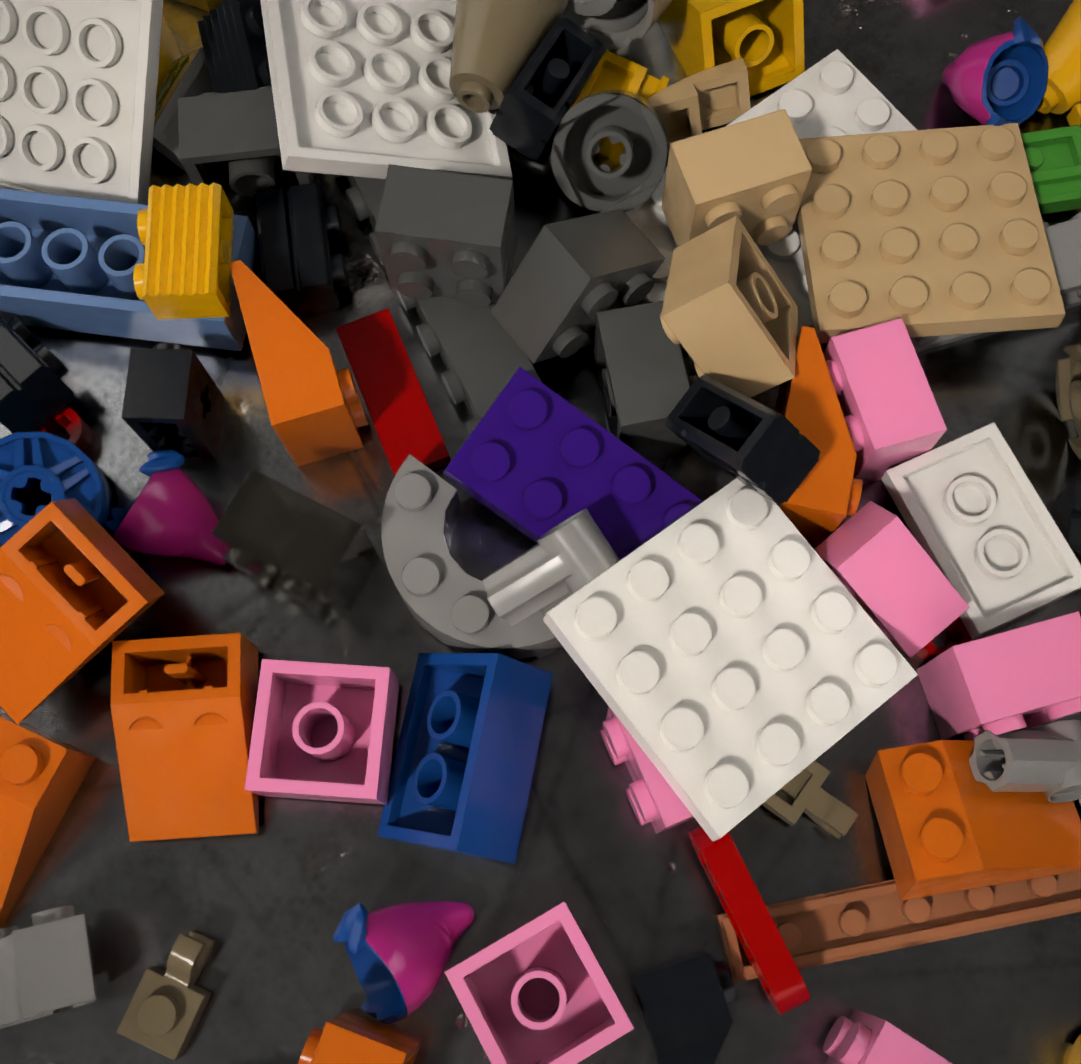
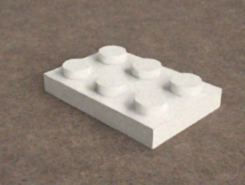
M994 422L886 470L882 476V482L915 539L970 607L959 617L972 640L1081 589L1080 562Z

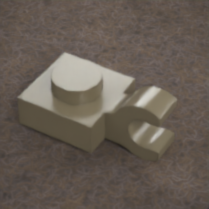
M813 761L761 804L790 826L795 825L804 812L819 827L836 839H840L841 836L844 837L859 816L849 806L820 788L831 771L817 761Z
M191 930L189 935L180 933L170 951L167 969L164 970L157 966L146 968L116 1033L174 1061L183 1057L212 992L195 984L212 952L215 940L194 930Z

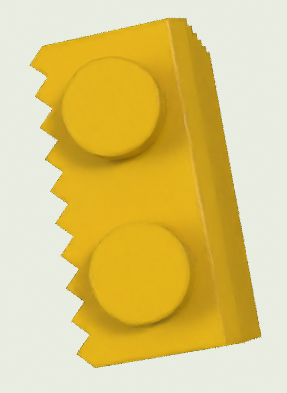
M215 182L211 185L200 183L196 186L189 183L186 186L176 184L174 187L164 184L162 187L156 185L149 187L148 209H140L137 215L138 235L142 245L145 246L144 263H137L135 265L133 280L137 297L145 301L157 320L229 317L231 315L230 294L232 291L230 284L232 283L229 263L233 261L232 241L234 240L233 220L235 217L233 208L220 184Z

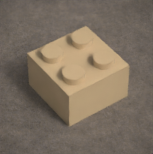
M786 109L670 143L661 208L677 247L736 215L754 242L761 246L773 244L792 231L812 167Z
M736 215L673 249L660 319L668 338L676 345L682 344L693 359L698 377L700 378L705 374L749 398L795 378L798 306L738 216Z

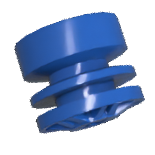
M16 432L0 439V547L47 506H38L35 515H32V507L22 503L24 492H35L38 483H41L42 491L51 495V501L75 498L106 530V521L111 520V511L113 510L112 490L102 469L69 440L47 432Z

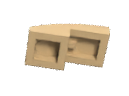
M742 58L686 77L646 100L657 111L664 123L668 136V152L670 150V143L702 134V130L729 124L751 109L748 69Z

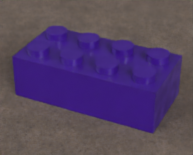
M520 366L442 474L537 544H539L537 540L546 532L587 508L619 560L626 557L703 502L699 497Z

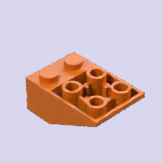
M75 498L51 501L0 547V707L17 724L26 719L165 594Z
M242 633L112 641L110 707L130 842L259 834V795L244 790L258 691V647Z

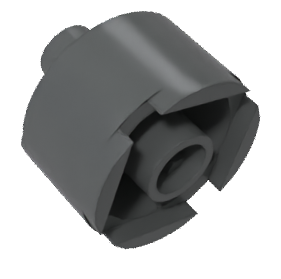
M614 89L588 95L564 115L556 129L551 152V166L556 182L571 201L589 210L599 213L622 209L624 212L633 210L643 204L653 194L662 180L668 158L666 128L653 106L633 92ZM608 137L613 144L623 143L625 149L620 154V164L614 165L610 158L603 160L598 158L597 153L603 146L602 138Z

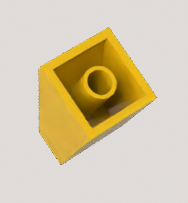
M673 0L657 19L687 77L717 65L742 58L748 69L750 97L786 84L805 72L803 0Z

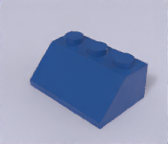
M419 653L390 776L388 802L383 807L377 836L515 864L553 673L499 653Z

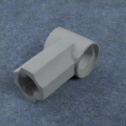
M587 508L546 532L537 540L539 544L488 574L482 580L486 588L487 600L499 618L505 619L513 627L538 611L545 609L566 594L575 593L620 561Z
M1063 720L1043 725L1034 730H1015L1000 735H994L991 731L986 730L974 738V750L969 758L970 768L975 781L988 785L992 792H1044L1047 801L1051 803L1080 800L1081 720Z

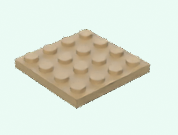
M1008 123L1000 126L980 125L799 139L812 167V172L797 213V222L813 325L820 344L829 343L831 337L899 318L903 319L910 338L1059 327L1066 312L1018 123Z

